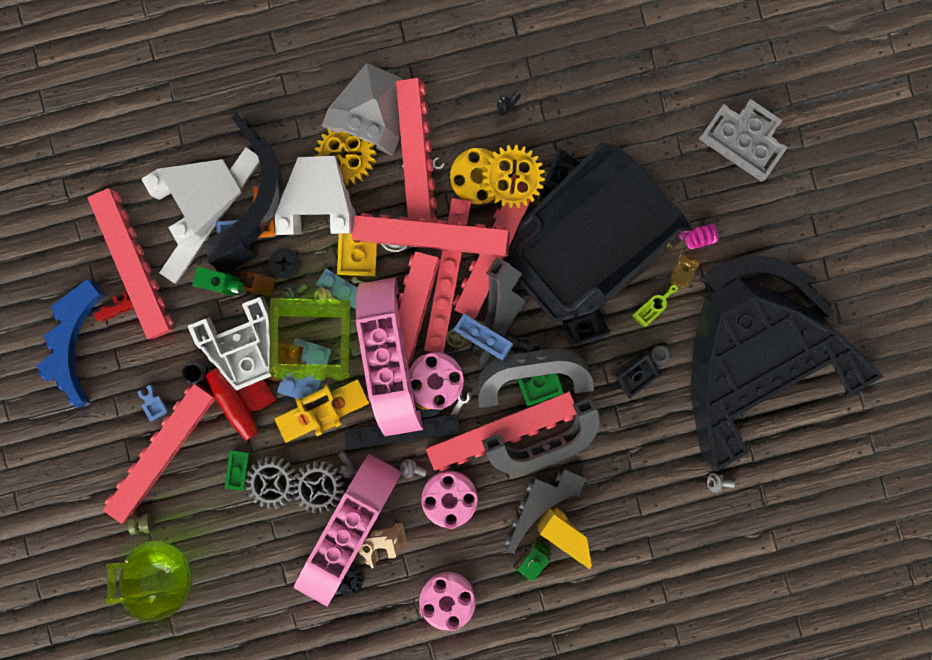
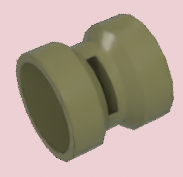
M454 328L447 333L446 337L447 342L452 347L462 346L466 339L455 332Z
M147 513L142 516H129V533L131 535L138 534L139 532L151 533L153 530L152 515Z

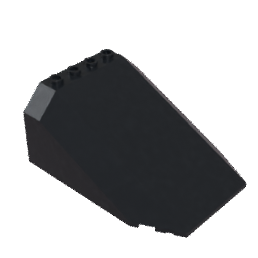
M601 142L518 225V232L514 243L511 245L510 254L506 262L522 274L518 281L554 323L598 310L678 245L693 229L685 215L632 157L615 144Z

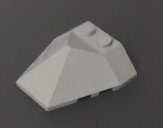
M366 63L330 105L322 127L337 133L341 131L376 145L375 149L393 156L400 139L396 81H400L402 78Z

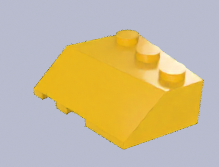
M555 506L547 510L536 523L540 535L590 569L592 564L587 537L568 520L561 509Z

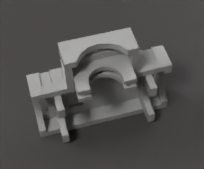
M751 99L746 102L739 114L723 104L698 138L761 182L768 177L788 148L772 137L782 120ZM753 110L764 115L770 122L757 115ZM721 115L723 117L713 133H711V128ZM775 152V158L773 159L767 169H764L765 165Z

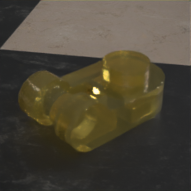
M681 254L671 274L670 284L676 285L678 290L686 288L690 284L699 262L694 259L693 261L687 259V256ZM683 265L689 267L688 272L682 270Z

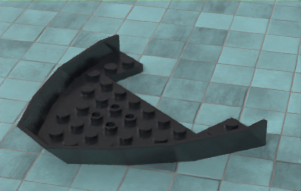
M737 278L704 297L694 339L690 395L700 452L707 465L715 472L748 454L749 451L732 419L829 364H832L846 393L850 396L884 376L823 316L782 293Z

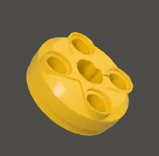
M471 148L456 158L450 170V183L453 191L461 200L471 201V204L480 205L496 198L495 196L489 198L491 191H485L487 197L483 201L477 197V192L479 190L484 191L488 184H482V181L487 179V177L482 176V173L488 171L483 166L490 165L487 158L494 159L493 152L483 148ZM476 153L479 157L478 162H471L469 154ZM500 162V169L502 171H506L503 163ZM462 176L464 184L461 186L456 185L454 177ZM499 181L497 184L498 188L501 191L505 185V181Z

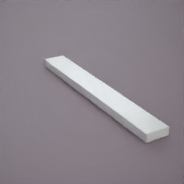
M246 147L230 169L240 190H242L260 164L258 156ZM224 210L221 213V215L217 218V222H220V220L225 215L227 210ZM216 223L209 227L202 239L185 248L178 245L159 273L177 284L202 248L203 241L207 240L216 228Z

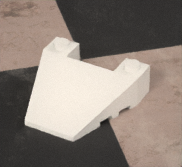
M336 156L297 158L275 213V235L302 234L301 215L330 214V230L332 234L352 233L354 215L356 216V213L350 202V195L343 182L344 178Z
M224 160L160 168L142 178L149 194L158 200L170 193L173 195L185 218L168 228L177 244L185 248L202 239L209 227L217 222V218L221 213L227 210L242 192Z
M264 296L242 304L249 320L248 323L223 333L217 334L211 317L188 326L197 347L208 356V359L215 364L221 374L236 390L273 376L271 312Z

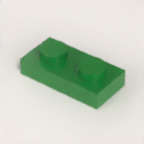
M229 451L224 489L245 490L250 452Z

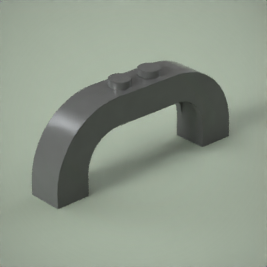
M547 349L508 355L504 361L496 359L488 364L478 377L477 395L479 408L499 405L497 394L504 383L514 379L562 373L571 378L575 394L594 391L589 366L582 356L566 349Z
M588 398L573 404L576 418L569 430L524 449L508 448L503 443L500 433L482 440L489 461L502 472L525 474L581 452L592 442L599 429V415L592 399Z

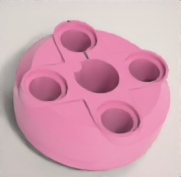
M440 352L426 353L417 358L409 369L411 382L417 379L422 383L419 389L412 388L414 400L423 407L443 409L454 403L462 392L464 384L462 370L459 364L447 354ZM430 356L437 359V363L433 367L426 364V359ZM451 372H458L460 374L458 381L453 382L449 379ZM436 395H442L445 398L442 404L434 402L433 399Z
M447 470L435 474L427 481L422 491L424 513L433 523L442 527L453 529L466 523L473 516L477 507L478 498L473 482L466 475L457 471ZM451 476L454 480L451 484H446L443 482V478ZM469 493L474 498L472 501H465L463 499L464 495ZM431 496L436 501L433 504H427L425 499ZM453 514L456 516V519L449 522L446 520V516Z
M454 572L439 573L431 577L421 591L419 599L420 613L435 628L457 631L471 619L476 605L474 589L469 581L460 574ZM442 579L446 582V585L441 587L436 581ZM468 592L471 597L465 599L461 596V593ZM426 604H431V605H433V606H434V610H432V611L427 610V609L425 608V605H426ZM451 616H456L459 619V621L457 623H453L450 621L449 618Z

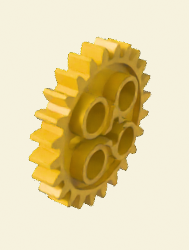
M327 129L329 135L322 134L324 140L317 141L321 146L315 148L319 154L314 155V157L336 156L337 161L340 162L339 167L347 187L350 181L354 185H356V179L363 181V174L369 176L367 169H374L370 163H376V160L372 158V156L377 155L372 150L375 148V145L341 131L337 133ZM353 142H358V146L356 148H350ZM335 143L340 144L338 149L332 150V146ZM359 160L357 167H351L353 161Z
M507 145L506 151L500 147V154L498 155L496 152H493L494 159L487 158L490 165L483 166L488 170L482 173V176L487 177V179L482 181V184H488L484 191H491L489 198L495 196V204L499 200L502 201L501 207L508 203L509 209L512 208L513 204L518 209L521 202L524 206H527V199L533 202L534 198L532 195L539 196L540 194L537 189H543V186L539 184V182L545 181V178L540 177L545 172V170H539L542 163L535 162L538 156L531 157L532 150L525 153V147L521 151L518 150L517 145H515L513 150ZM513 160H516L515 176H518V178L514 181V193L510 194L512 179L508 176L512 174ZM500 162H507L510 167L509 170L502 171L499 167ZM519 164H527L529 167L528 172L522 173L519 170ZM505 181L508 185L507 190L501 191L498 188V182ZM518 183L526 184L527 191L525 193L518 191Z

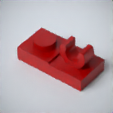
M122 292L124 296L122 301L119 300L118 296H113V301L118 305H106L99 308L100 312L94 314L96 321L104 322L134 309L128 293Z

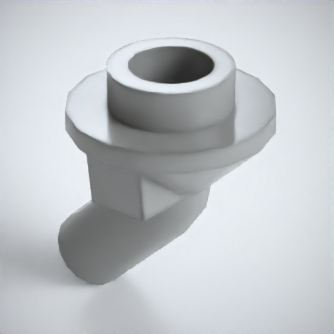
M405 459L401 463L400 471L405 478L412 477L413 473L424 477L428 474V470L416 466L414 460Z
M712 473L708 476L707 485L712 492L717 493L722 489V486L734 488L735 480L723 479L722 475Z

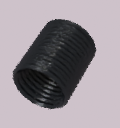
M187 363L182 369V378L187 383H201L207 379L206 374L209 371L203 363ZM194 365L198 366L201 371L197 381L193 380L190 376V369Z

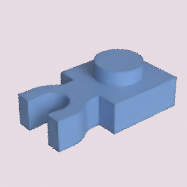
M152 385L147 386L149 390L148 395H145L143 390L138 391L137 394L145 401L141 406L150 422H153L169 413V410L161 396L155 397V390Z

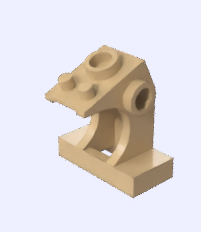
M397 523L393 528L371 530L359 549V553L364 556L367 565L369 564L371 568L375 567L376 562L379 560L378 548L386 549L389 558H396L407 541L403 523Z

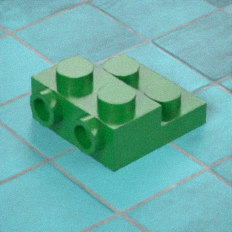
M557 373L517 379L527 407L564 394Z

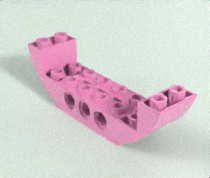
M397 277L359 284L356 292V325L368 396L376 421L385 436L423 430L420 411L415 409L396 298L400 296Z
M368 454L294 585L296 590L328 606L402 474L400 470Z

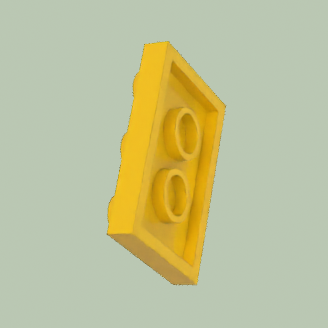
M352 233L339 234L337 275L376 277L377 243L355 241L351 239Z

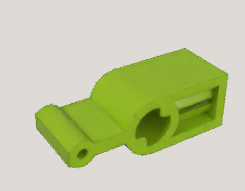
M676 285L669 286L663 295L650 297L631 314L632 317L642 327H646L666 308V298L672 293L677 292L678 287ZM654 299H658L660 301V303L658 304L659 309L654 308Z

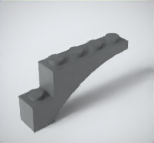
M496 257L486 272L489 277V300L483 326L503 337L526 301L512 291V288L522 274L507 262ZM476 344L469 354L470 357L482 365L486 363L491 353Z
M563 468L562 471H558L555 477L556 485L534 477L533 481L530 480L526 491H528L526 499L522 498L519 509H521L519 517L515 516L512 522V527H514L512 534L508 533L504 543L507 545L506 550L514 554L527 530L547 510L574 495L580 496L586 478Z

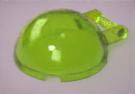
M159 541L142 543L132 549V552L125 559V563L106 564L108 583L107 599H105L104 604L123 603L124 608L130 613L129 616L143 622L160 621L175 614L188 599L192 587V570L188 559L179 549L170 544ZM116 569H122L119 579L121 598L115 599Z

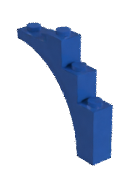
M90 279L84 281L51 306V309L54 311L53 316L62 323L43 336L47 347L54 351V353L36 365L39 369V375L44 380H57L56 384L59 389L65 391L68 395V401L76 407H84L90 402L80 385L75 366V349L78 334L91 309L106 296L97 283Z

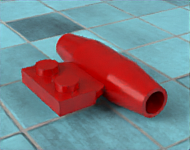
M218 368L207 373L206 378L212 393L230 424L245 441L257 435L259 431L251 411L261 410L276 401L265 381L261 380L236 390Z

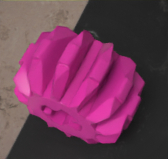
M708 224L694 228L685 237L688 248L695 249L716 243L719 240V234L714 224Z

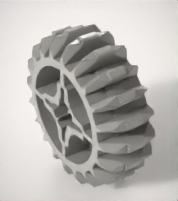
M276 456L272 457L271 461L269 457H265L264 462L261 459L258 460V465L253 464L251 466L254 471H248L247 473L252 477L246 479L247 483H251V485L246 487V490L252 489L249 497L255 495L256 498L253 502L256 503L260 500V507L267 503V509H270L272 504L275 508H279L280 504L286 505V500H292L290 494H296L293 492L292 487H297L293 484V480L297 478L295 475H291L295 468L289 470L290 463L288 462L283 465V458L277 463ZM273 467L279 469V471L272 475L268 472L265 473L263 469ZM283 474L287 482L286 490L283 489L284 486L280 482ZM259 475L261 476L260 479L263 481V487L261 491L258 487ZM277 477L275 479L274 485L267 488L269 486L270 480ZM271 490L280 493L282 496L272 498L265 494Z
M314 461L313 468L308 463L306 464L307 470L303 467L300 468L302 475L298 473L295 475L299 481H293V484L298 486V488L293 489V492H298L299 495L294 498L295 500L302 499L299 506H302L304 503L307 504L305 507L306 511L310 507H313L312 513H316L317 508H319L320 513H323L324 507L327 511H330L331 505L336 507L338 505L336 500L341 501L342 499L338 493L342 494L345 491L339 488L345 485L343 481L338 482L342 478V474L336 476L335 473L338 472V468L331 471V463L325 468V461L321 462L320 467L318 462ZM312 472L323 473L318 480L307 478L308 474ZM328 476L333 482L334 491L326 484ZM321 482L323 489L315 494L316 487L314 485ZM304 483L311 490L310 498L304 491ZM318 495H328L331 497L324 502L315 501Z

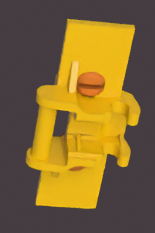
M358 379L334 391H331L328 384H326L324 388L301 399L300 397L296 398L298 408L275 418V422L285 443L314 429L316 436H319L334 426H341L342 416L369 404V401ZM325 395L328 396V402L312 410H307L306 404Z

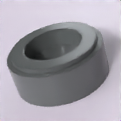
M655 346L651 349L649 357L653 363L661 365L669 360L670 353L664 346Z

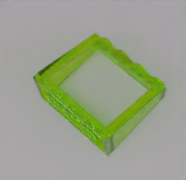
M271 298L270 375L274 376L275 379H286V376H292L297 380H304L306 377H313L315 380H325V377H333V380L349 378L352 314L350 300ZM278 316L342 318L341 365L278 364Z

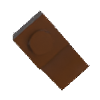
M234 268L233 276L238 277L239 281L244 283V291L271 297L275 278Z

